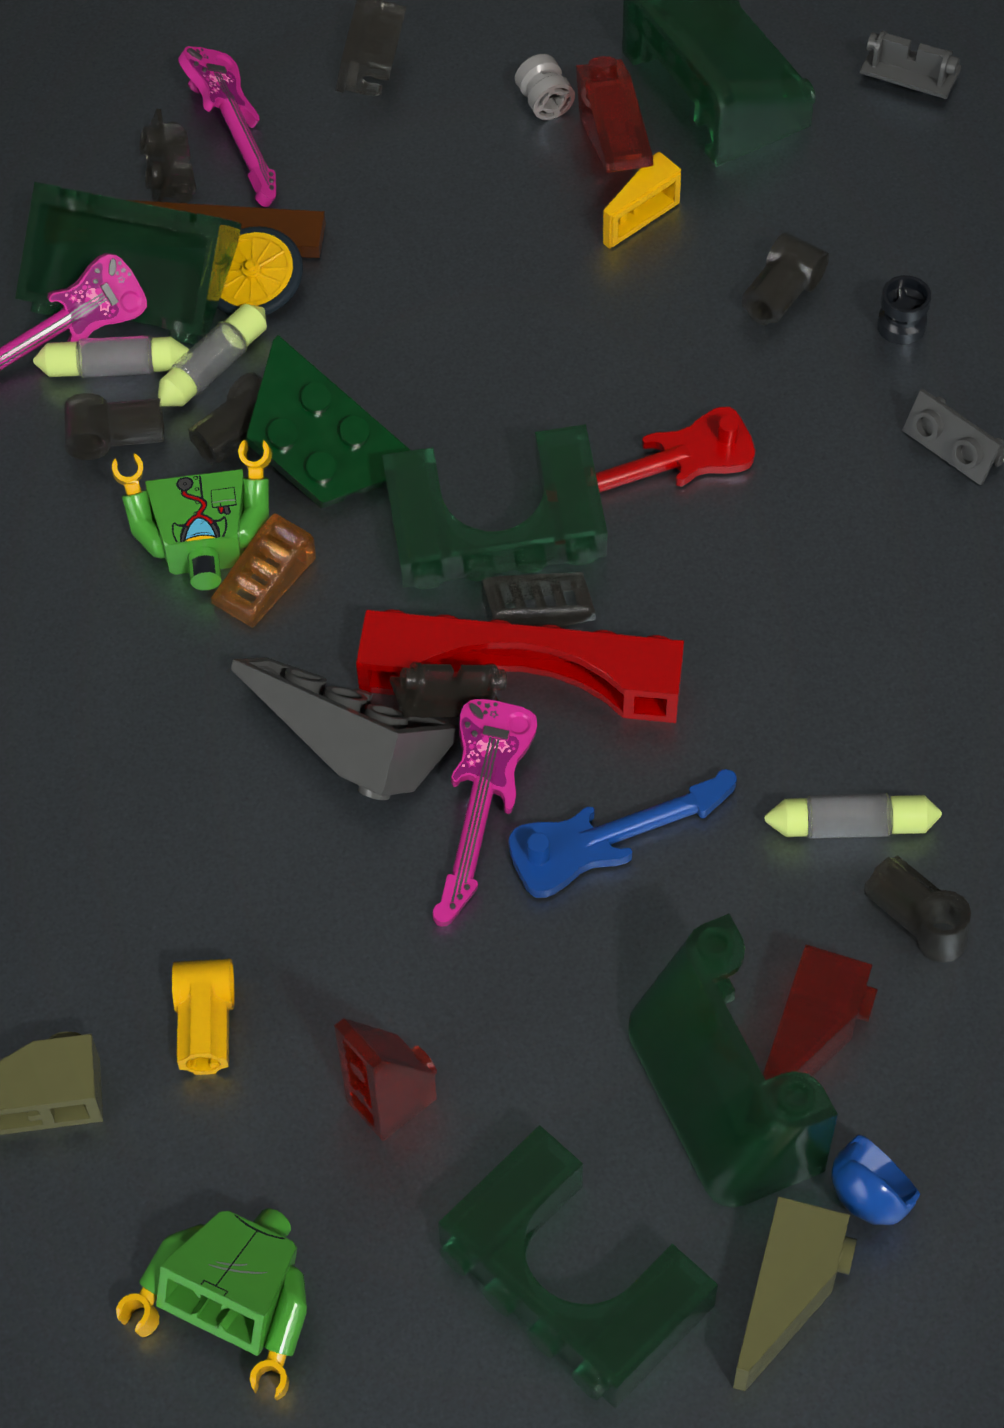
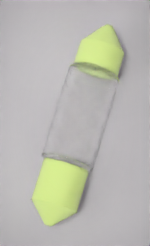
M243 304L224 322H219L177 360L171 366V370L160 379L158 404L163 407H182L194 396L200 395L247 351V347L266 330L265 309L260 306Z
M151 335L83 338L73 342L46 343L33 358V363L48 377L81 376L82 378L153 375L155 372L170 371L172 368L179 367L190 357L191 351L171 336L152 337Z
M887 793L832 794L784 799L771 809L764 818L767 824L785 837H808L809 839L889 837L891 834L926 833L942 816V812L925 795L890 796Z

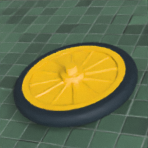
M261 226L237 230L223 238L213 248L207 258L203 273L206 293L217 308L229 315H232L243 304L263 307L265 315L271 314L283 307L297 291L303 274L302 257L295 243L278 230Z

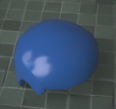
M857 1135L834 1159L831 1175L833 1187L838 1200L850 1214L872 1225H894L906 1217L916 1205V1201L920 1196L918 1189L901 1169L867 1137Z

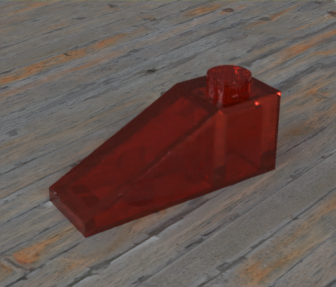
M603 56L591 59L589 64L577 65L580 119L606 172L654 166L653 155L633 82L622 59L616 60L613 57Z
M805 945L756 1094L752 1119L764 1123L852 1039L858 1019L869 1022L878 993L877 988L868 986L872 964Z
M345 1018L334 1025L346 1101L382 1141L390 1137L437 1099L435 1083L437 1069L430 1057L419 1046L410 1049L398 1034Z

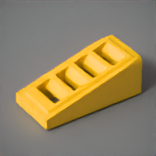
M661 152L655 153L645 162L603 210V244L610 249L680 203L681 168Z

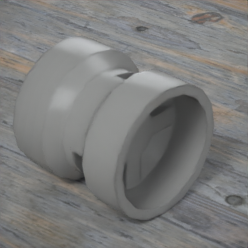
M538 54L530 57L520 65L515 74V83L522 94L528 98V104L537 118L542 120L558 118L568 111L575 100V91L567 78L562 76V71L555 59L548 54Z

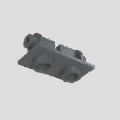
M884 30L880 34L871 33L866 48L870 52L860 69V74L947 99L962 68V65H959L960 58L953 56L952 50L946 51L920 43L917 52L910 50L912 40L888 34Z
M924 389L919 391L902 431L977 484L982 485L992 464L999 467L1004 463V440L1000 437L995 439L946 405V400L941 396L935 398Z

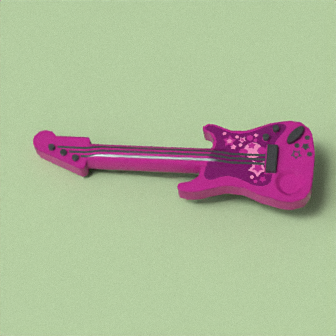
M185 47L178 61L185 74L190 78L188 81L189 88L195 93L202 95L203 107L206 111L210 112L213 107L220 109L249 169L248 178L256 192L255 200L261 206L269 207L276 198V173L268 168L249 127L254 128L260 118L254 107L244 96L241 88L239 68L231 56L221 51L203 47Z
M104 253L87 266L77 282L68 288L49 292L47 299L51 302H60L63 309L0 347V371L67 329L70 333L67 342L78 341L81 346L90 334L100 327L125 322L140 316L147 308V299L132 270L122 258L112 253Z
M486 699L470 700L463 705L459 718V735L463 756L461 762L453 771L451 783L453 787H457L460 782L470 780L473 781L453 871L452 874L447 875L441 902L435 905L432 913L433 921L440 927L451 924L477 890L478 882L474 880V874L493 794L501 796L504 802L505 813L510 814L514 808L516 798L514 772L517 763L529 749L538 725L536 715L524 707Z

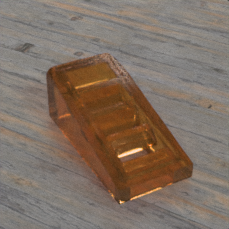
M274 513L259 529L211 597L212 604L254 628L316 559L313 536ZM270 558L280 565L278 568H275L265 561ZM255 574L267 581V584L264 586L252 579L251 576ZM241 588L256 597V599L251 603L236 593Z

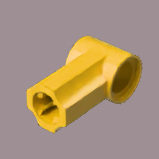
M232 959L174 961L172 966V995L174 1010L178 1013L177 1063L179 1070H186L195 1075L216 1074L217 1071L229 1067V1010H233L235 1004Z

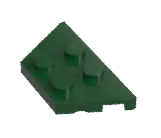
M279 335L275 337L246 436L248 445L262 457L264 453L263 440H265L272 451V459L269 464L321 509L344 501L349 495L355 493L363 494L381 487V484L406 474L409 476L414 475L422 469L425 462L284 339Z

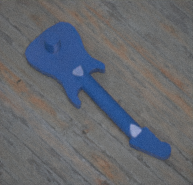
M729 769L721 770L715 778L690 786L688 794L597 827H593L590 824V821L595 816L594 807H586L573 818L561 822L523 824L513 829L509 836V851L512 863L529 894L535 898L552 896L568 886L580 874L590 869L619 866L632 860L633 851L631 848L619 849L612 847V844L696 813L700 818L707 817L734 792L737 783L736 774Z

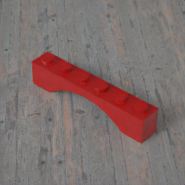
M393 609L385 611L366 610L356 667L359 689L370 693L413 697L434 685L461 676L486 672H525L552 677L579 687L605 702L622 718L676 723L684 641L672 640L660 635L641 637L616 634L608 630L590 632L563 629L556 625H543L539 627L511 624L504 620H490L487 622L458 619L451 615L425 616L406 614Z

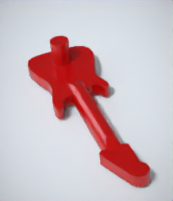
M731 407L715 408L698 418L689 427L679 431L656 432L643 437V449L654 448L661 452L582 478L578 473H574L545 497L543 501L544 514L550 518L558 517L563 510L587 503L589 496L674 468L680 471L676 477V485L681 487L688 484L695 477L707 473L730 474L745 471L754 462L755 448L752 437L736 410Z

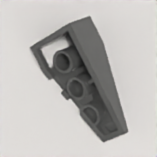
M267 657L233 659L231 670L340 777L359 785V793L369 798L389 800L393 794L414 792L459 738V726L403 703L399 705V709L371 704L373 693L359 688L352 690L339 686H328L325 688L327 681L325 677Z

